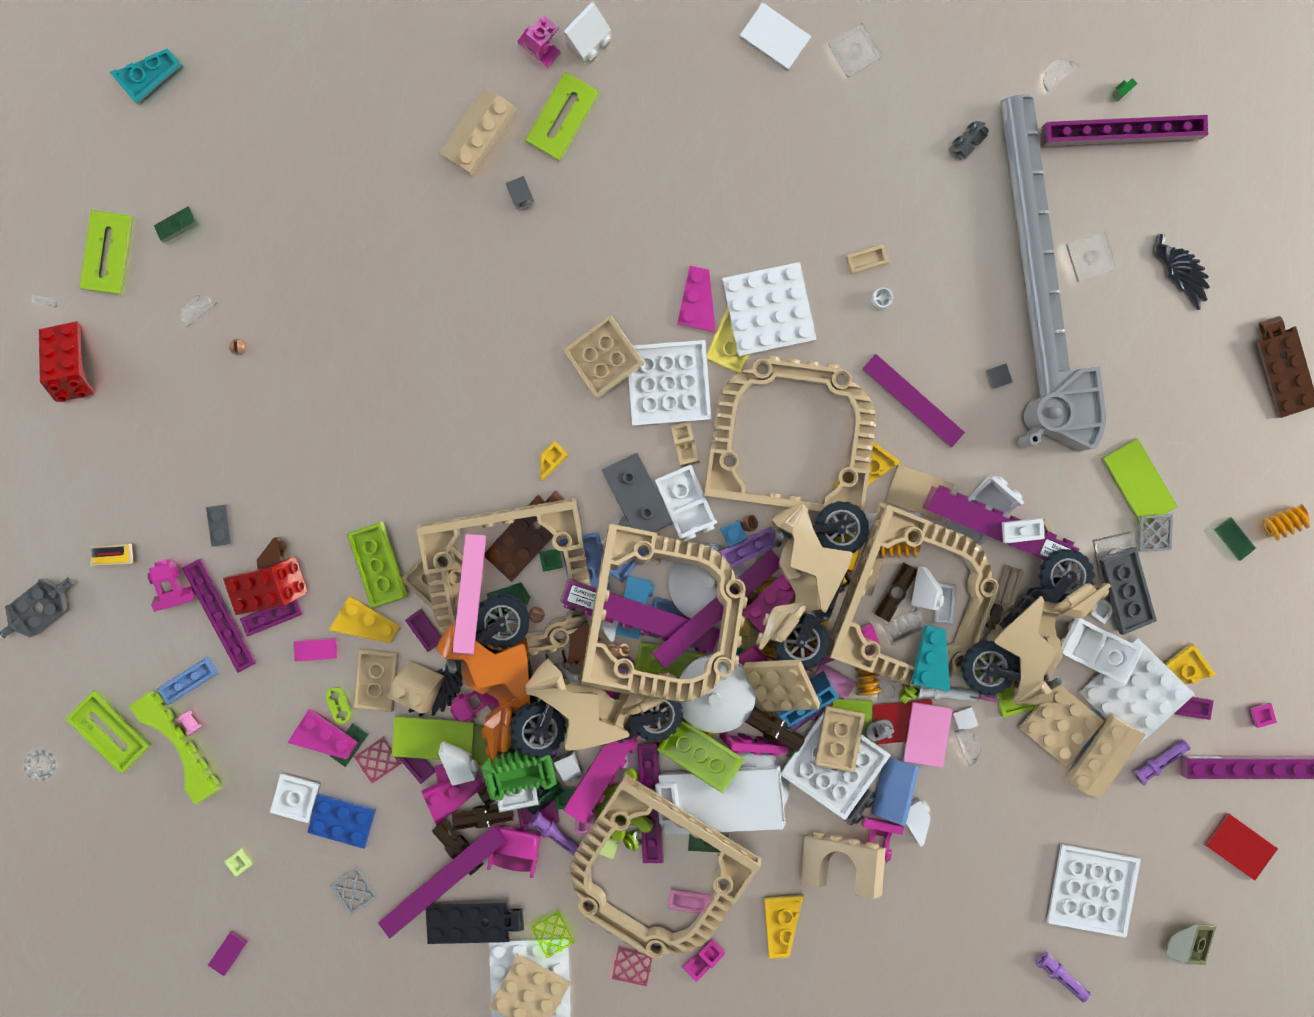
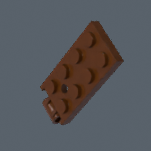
M1281 316L1259 322V330L1264 338H1258L1256 343L1278 418L1313 408L1314 386L1297 327L1294 326L1285 330V324ZM1282 351L1286 353V357L1284 359L1280 357V353Z
M554 491L544 501L538 494L528 506L565 500V498L559 492ZM537 516L515 519L485 552L484 557L511 582L553 538V534L542 525L539 529L534 528V522L538 521Z

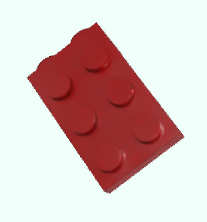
M78 321L39 329L40 383L56 402L84 398L93 394V389L89 385L83 371L81 328Z
M290 557L265 568L229 575L223 578L235 615L285 606L307 593L306 585L295 557Z

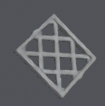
M1172 514L1140 516V552L1172 550ZM1167 517L1168 519L1163 524L1158 520L1159 518ZM1146 518H1154L1150 524L1145 521ZM1157 521L1161 526L1155 531L1151 526ZM1169 522V527L1167 529L1165 525ZM1162 528L1167 532L1163 537L1158 534ZM1148 529L1153 532L1149 538L1145 535ZM1155 535L1160 539L1156 544L1151 541ZM1161 542H1163L1166 545V547L1158 548L1157 546ZM1148 543L1153 546L1152 548H1144Z
M359 867L344 874L339 880L330 885L350 915L377 897V894ZM353 872L356 873L355 879L348 878ZM358 875H360L363 881L358 880ZM345 880L344 887L337 886V883ZM347 881L354 882L353 889L346 888ZM357 883L364 884L363 891L356 890ZM366 885H367V887L369 888V890H370L371 892H366V891H365V890H366ZM337 889L343 890L342 896ZM345 891L352 892V897H344ZM355 893L362 894L361 900L354 899ZM365 894L371 895V898L367 901H363ZM345 901H351L350 907L347 905ZM353 902L360 903L359 907L352 909Z

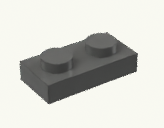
M228 505L206 507L211 547L233 544Z

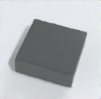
M1007 363L986 370L993 389L1013 382Z

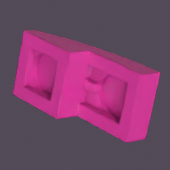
M336 638L293 641L294 661L337 658Z
M711 939L682 968L695 982H698L726 953Z

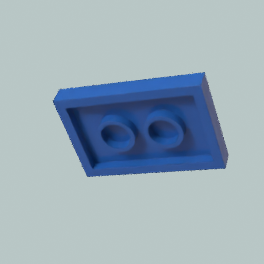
M319 793L307 833L365 849L376 809Z

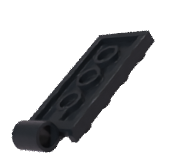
M508 901L433 903L426 909L427 944L509 942L508 931L518 932L524 930L523 909L513 908L507 910ZM483 919L488 920V926L482 924Z

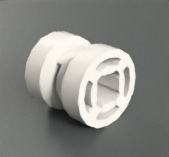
M884 287L877 289L871 296L872 305L877 309H885L893 301L892 292Z

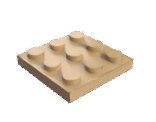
M612 315L607 316L563 349L596 399L603 396L645 364Z
M452 546L450 550L454 553L455 561L448 570V577L455 609L458 606L463 555ZM446 556L439 557V561L442 564L449 563V559ZM421 557L402 577V580L433 610Z
M801 660L745 662L743 669L752 688L755 690L763 711L819 709L820 702Z
M1060 685L1052 690L1054 693L1053 701L1037 705L1019 728L1066 767L1104 721Z
M518 953L489 1008L506 1017H552L571 981Z

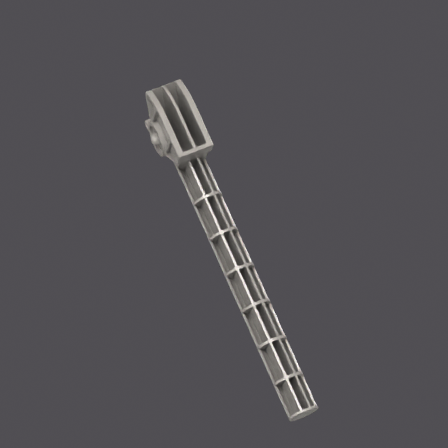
M1030 94L1015 95L1001 100V109L1040 397L1030 401L1025 408L1024 421L1029 432L1018 439V444L1023 448L1038 445L1041 442V435H1047L1078 452L1095 449L1100 443L1106 425V408L1100 366L1070 370L1034 98Z

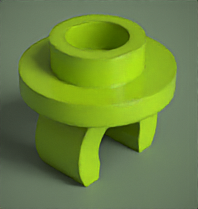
M902 684L903 689L898 695L903 703L906 704L911 697L914 699L918 698V689L916 687Z
M633 830L631 833L625 834L623 843L628 850L636 851L638 850V845H642V839L636 840V835L640 833V830Z

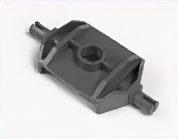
M67 577L58 585L45 579H39L35 585L11 604L6 605L8 625L0 631L1 637L6 638L13 631L27 637H33L67 610V600L64 593L68 587L73 585L71 579ZM36 602H40L43 605L41 613H37L34 610Z

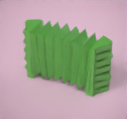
M516 749L514 755L510 751L507 757L502 753L501 759L495 756L494 761L488 758L482 766L483 778L485 779L487 792L491 800H503L504 794L509 797L510 791L515 794L516 789L519 793L522 788L527 791L528 787L533 790L534 786L538 790L540 785L544 789H549L557 783L551 756L547 754L542 758L537 756L533 758L527 754H521Z

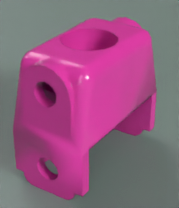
M507 825L497 826L507 839V842L489 856L487 870H491L493 864L512 871H531L530 878H533L541 834L537 831Z

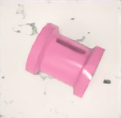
M191 710L176 719V722H180L186 731V736L191 735L202 727L191 715Z

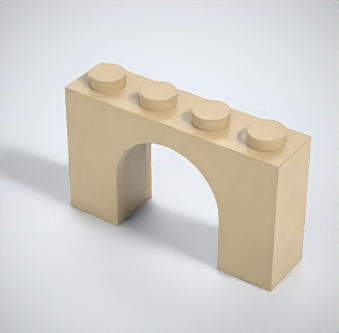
M812 832V835L804 837L802 885L816 888L826 886L828 883L830 859L836 851L847 854L856 866L855 896L870 899L882 896L886 848L879 847V844L874 842L863 844L858 839L842 840V837L837 835L825 837L824 833Z

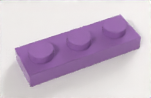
M769 527L718 553L726 559L731 568H734L775 548V533L772 527Z

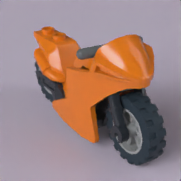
M503 593L491 595L488 599L483 600L479 606L474 656L453 654L456 620L444 632L436 647L437 652L447 659L448 670L451 674L457 671L455 661L463 659L462 675L466 685L481 694L488 693L498 700L500 705L486 716L484 728H482L483 739H487L488 746H486L487 758H491L493 761L498 751L507 754L510 751L514 755L517 749L522 754L510 736L511 719L513 716L515 717L516 711L519 708H523V705L527 703L532 704L533 701L538 700V697L528 695L525 689L526 683L533 675L526 639L530 621L529 612L526 605L521 602V599L515 598L509 593L507 595ZM501 607H506L510 610L507 612L506 610H502ZM498 608L496 615L490 613L493 609ZM514 612L517 619H508V617ZM488 616L493 618L489 622H487ZM507 623H517V626L512 631ZM501 632H509L508 634H501ZM551 724L549 725V727H548V729H547L548 731H551V729H552V725H551ZM524 733L526 740L532 735V733Z

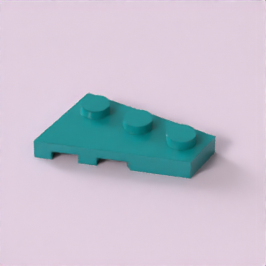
M164 49L145 57L144 60L130 63L124 68L115 69L109 73L133 101L138 104L178 70L182 64L169 49Z
M924 625L911 684L950 691L946 629Z

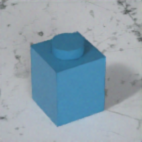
M739 520L720 528L728 547L747 539Z

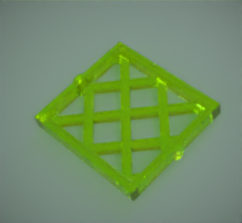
M559 910L530 926L546 958L562 952L563 949L576 943ZM557 916L555 923L549 922L548 919ZM559 917H560V919H561L563 925L557 924V923H558V920H559ZM543 922V930L537 929L536 926ZM547 924L554 926L552 933L545 931ZM556 926L563 928L561 935L555 934ZM565 930H567L570 938L564 936ZM535 931L541 932L540 939ZM544 933L551 935L549 942L542 940ZM553 936L560 938L559 945L552 943ZM563 939L570 941L569 944L561 946ZM542 943L548 945L546 951H545V949H544ZM550 946L557 947L556 951L549 953Z

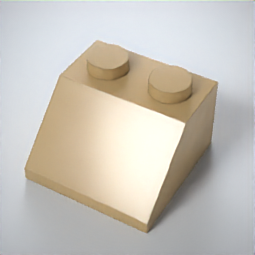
M409 661L395 677L387 698L419 713H430L445 676L418 663Z

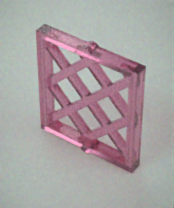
M382 737L354 756L371 783H374L402 764L398 757H395L396 762L389 761L392 748L385 737ZM380 742V744H379V749H377V748H372L373 746H375L376 744H378V743ZM382 743L386 744L389 748L388 751L381 749ZM368 750V755H367V756H361L363 753H365V752ZM371 750L378 752L377 758L370 757ZM381 752L388 753L387 760L380 759ZM360 758L367 759L365 766L360 762ZM369 760L376 761L375 768L368 767ZM379 762L386 763L385 770L378 769ZM388 764L394 765L393 767L388 769ZM367 770L374 771L373 778L370 777ZM377 771L383 772V774L376 778Z
M618 946L612 979L647 986L652 958L646 955L641 959L638 955L641 953L637 950ZM624 951L632 952V953L627 956ZM620 952H622V954L625 957L621 961L618 960ZM635 955L638 961L632 964L629 958ZM649 958V966L646 967L643 961ZM627 960L630 966L624 969L621 963ZM639 963H641V965L644 968L640 972H638L635 968V966ZM619 965L622 972L616 975L615 970ZM633 969L636 973L632 977H629L627 971ZM646 971L647 976L646 979L643 981L640 974ZM625 974L626 978H622L619 976ZM638 976L640 981H636L633 979Z

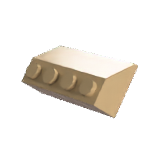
M483 88L439 154L472 176L516 113L515 106L498 94Z
M1111 712L1086 750H1084L1067 774L1068 782L1085 794L1101 799L1146 734Z

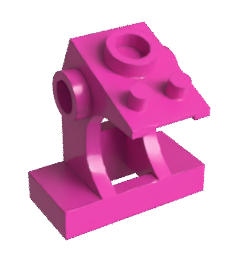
M545 16L533 27L528 26L517 40L519 45L547 68L550 67L561 53L560 50L549 42L559 30V27Z
M171 559L154 563L155 567L149 568L148 580L150 584L154 585L158 595L154 597L151 604L154 612L193 601L195 592L192 586L181 588L177 582L176 577H179V571L176 562H171ZM169 581L173 590L165 592L161 583Z
M473 690L466 696L461 693L452 699L454 703L451 705L450 712L455 720L469 723L477 717L475 713L488 706L493 711L500 704L490 694H481ZM476 694L482 704L472 709L467 700Z
M863 816L862 826L870 828L867 842H873L875 835L884 837L883 847L886 848V864L891 860L892 849H888L892 833L903 835L904 826L891 821Z

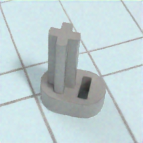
M883 718L869 723L866 726L865 733L870 740L879 741L887 737L888 739L892 738L891 734L894 733L892 723ZM872 727L876 728L878 736H874Z

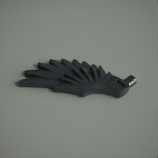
M1157 234L1153 252L1165 265L1167 278L1171 279L1181 292L1185 290L1196 309L1200 310V298L1203 301L1208 300L1202 287L1210 288L1209 284L1205 281L1209 276L1202 272L1205 270V267L1198 265L1197 263H1200V260L1192 259L1195 258V255L1188 254V250L1164 245L1166 235Z
M462 660L455 661L457 671L454 674L449 672L447 662L443 668L435 671L444 675L445 678L434 702L432 716L436 714L439 708L441 712H444L446 702L447 706H451L452 698L454 699L460 693V687L463 685L461 674ZM411 708L408 710L409 713L415 711ZM419 713L418 715L421 717L426 713Z

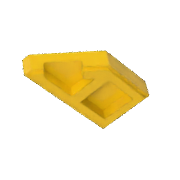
M555 441L540 455V479L542 481L568 456Z

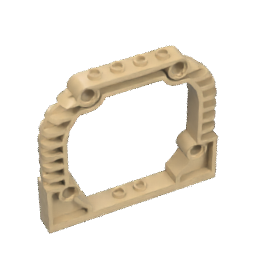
M768 356V359L756 360L752 368L746 369L732 377L720 393L704 496L787 508L804 504L809 507V511L821 512L823 508L831 503L847 501L857 505L864 512L876 427L875 409L871 399L859 385L852 382V376L847 370L839 369V365L827 364V367L819 366V362L813 361L801 364L800 360L788 359V362L780 361V357ZM760 364L768 367L766 374L761 375L757 372L756 369ZM838 375H844L847 378L845 385H839L836 382ZM776 378L824 384L833 395L848 398L855 415L849 467L839 472L838 481L840 484L834 491L825 496L824 504L800 501L801 497L789 496V499H783L781 494L769 493V497L745 493L746 485L735 470L739 465V458L735 452H732V441L739 401L751 385L766 386ZM726 456H733L735 458L733 466L727 467L724 464ZM845 472L853 474L854 479L851 483L843 481L842 476Z
M576 498L424 523L416 527L436 624L442 634L455 622L457 617L448 570L455 561L454 553L450 549L459 537L461 528L478 525L487 528L494 526L496 522L510 524L514 522V519L537 516L538 524L553 534V547L558 551H563L569 579L591 586ZM564 535L567 537L568 542L560 544L557 541V537ZM446 556L449 559V563L442 564L439 561V557ZM578 608L575 611L568 610L565 617L551 620L546 625L545 630L527 633L526 639L529 656L538 654V651L554 652L558 648L564 647L569 641L570 634L582 625L587 615L582 614L583 610ZM556 632H562L564 633L565 637L563 639H557L554 636V634Z
M880 503L830 634L829 648L826 656L912 687H923L911 684L915 665L881 654L879 644L869 638H865L859 624L852 622L860 599L865 595V586L872 576V568L880 547L889 548L900 542L916 547L922 541L953 552L964 560L970 570L966 586L971 597L954 642L947 645L949 678L956 671L962 672L963 656L965 657L966 651L973 647L972 645L981 641L985 624L988 623L991 608L997 600L999 585L992 578L991 566L988 563L985 552L970 537L893 506ZM912 531L913 536H912V538L909 540V539H908V534ZM987 582V588L984 590V584ZM870 645L869 651L865 653L866 646ZM959 657L958 663L955 664L956 658Z
M609 524L605 537L580 685L677 702H687L703 697L719 681L729 677L734 667L738 665L739 656L736 655V651L741 645L742 636H739V631L744 625L745 617L742 616V611L747 605L744 583L739 579H735L734 571L729 563L713 548L703 544L658 536L654 532ZM638 550H645L647 552V556H640ZM651 558L696 566L706 570L717 581L716 596L724 606L717 653H714L706 662L702 675L693 679H677L634 670V665L629 659L622 658L617 660L605 644L597 643L601 621L604 622L606 610L603 609L604 602H608L610 590H606L610 569L617 570L630 561H634L638 565H644ZM729 587H735L738 594H732ZM719 664L724 665L726 673L719 672L717 666ZM618 667H626L628 673L626 675L620 674Z
M625 774L577 848L572 859L570 872L574 891L580 900L578 909L588 921L600 925L607 933L616 935L623 943L632 945L639 953L648 955L653 959H659L664 954L676 955L677 953H687L704 945L761 866L762 859ZM652 809L672 820L677 827L690 831L693 837L701 838L719 850L717 858L720 870L716 872L713 882L715 893L699 917L687 929L672 933L663 927L654 926L648 929L608 904L604 891L592 883V864L615 830H626L632 818L649 815ZM622 815L626 820H619L617 816ZM719 880H726L728 884H722ZM585 901H590L594 905H588ZM657 943L661 947H655L653 944Z

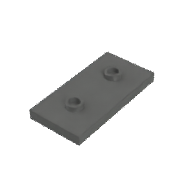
M638 453L602 469V473L630 528L655 533L673 524Z
M1132 546L1100 559L1099 563L1104 581L1111 585L1108 589V595L1119 634L1124 635L1156 622V615L1137 547Z

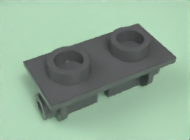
M981 121L970 123L966 131L952 142L953 145L949 150L957 152L956 156L960 160L966 158L975 149L971 142L973 141L976 145H979L988 136L989 130L984 126L986 123Z
M869 789L866 790L847 817L849 819L848 825L853 826L854 823L858 824L863 817V811L873 805L875 793L870 792L868 794Z

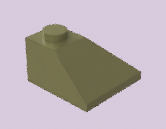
M1194 924L1172 935L1167 942L1166 956L1185 964L1206 965L1216 926Z

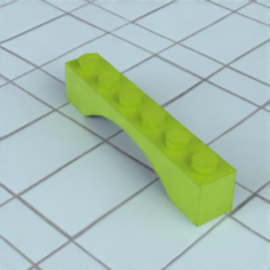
M151 691L129 705L140 723L159 730L176 747L184 766V789L196 805L219 790V782L207 770V763L197 755V749L194 744L188 742L184 729L176 724L174 714L171 710L166 709L160 694Z

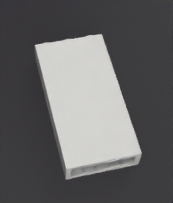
M780 765L740 767L723 794L687 770L664 771L659 775V783L676 782L678 804L681 809L718 832L783 829L786 825ZM674 823L661 824L665 835L690 834V831L685 828H679Z

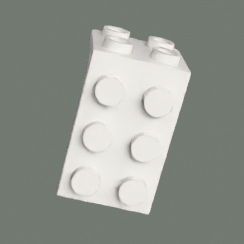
M688 465L655 480L680 539L684 538L687 541L696 537L695 533L700 530L706 533L715 529L716 519L712 514L692 465Z
M999 475L998 477L987 476L967 499L971 503L977 500L986 504L985 509L992 511V508L1003 511L1004 517L1017 506L1024 503L1021 499L1023 496L1017 490L1009 489L1006 486L1008 483ZM952 520L946 523L953 531L970 537L979 546L989 537Z
M1082 618L1072 619L1068 626L1069 632L1067 636L1063 637L1060 642L1062 654L1126 685L1144 649Z

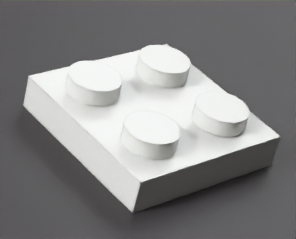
M281 773L270 813L309 823L320 784Z

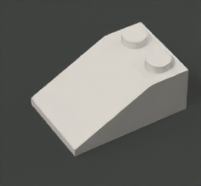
M593 2L564 30L567 47L583 63L587 60L591 61L598 53L596 50L601 45L603 47L607 45L612 35L610 27Z

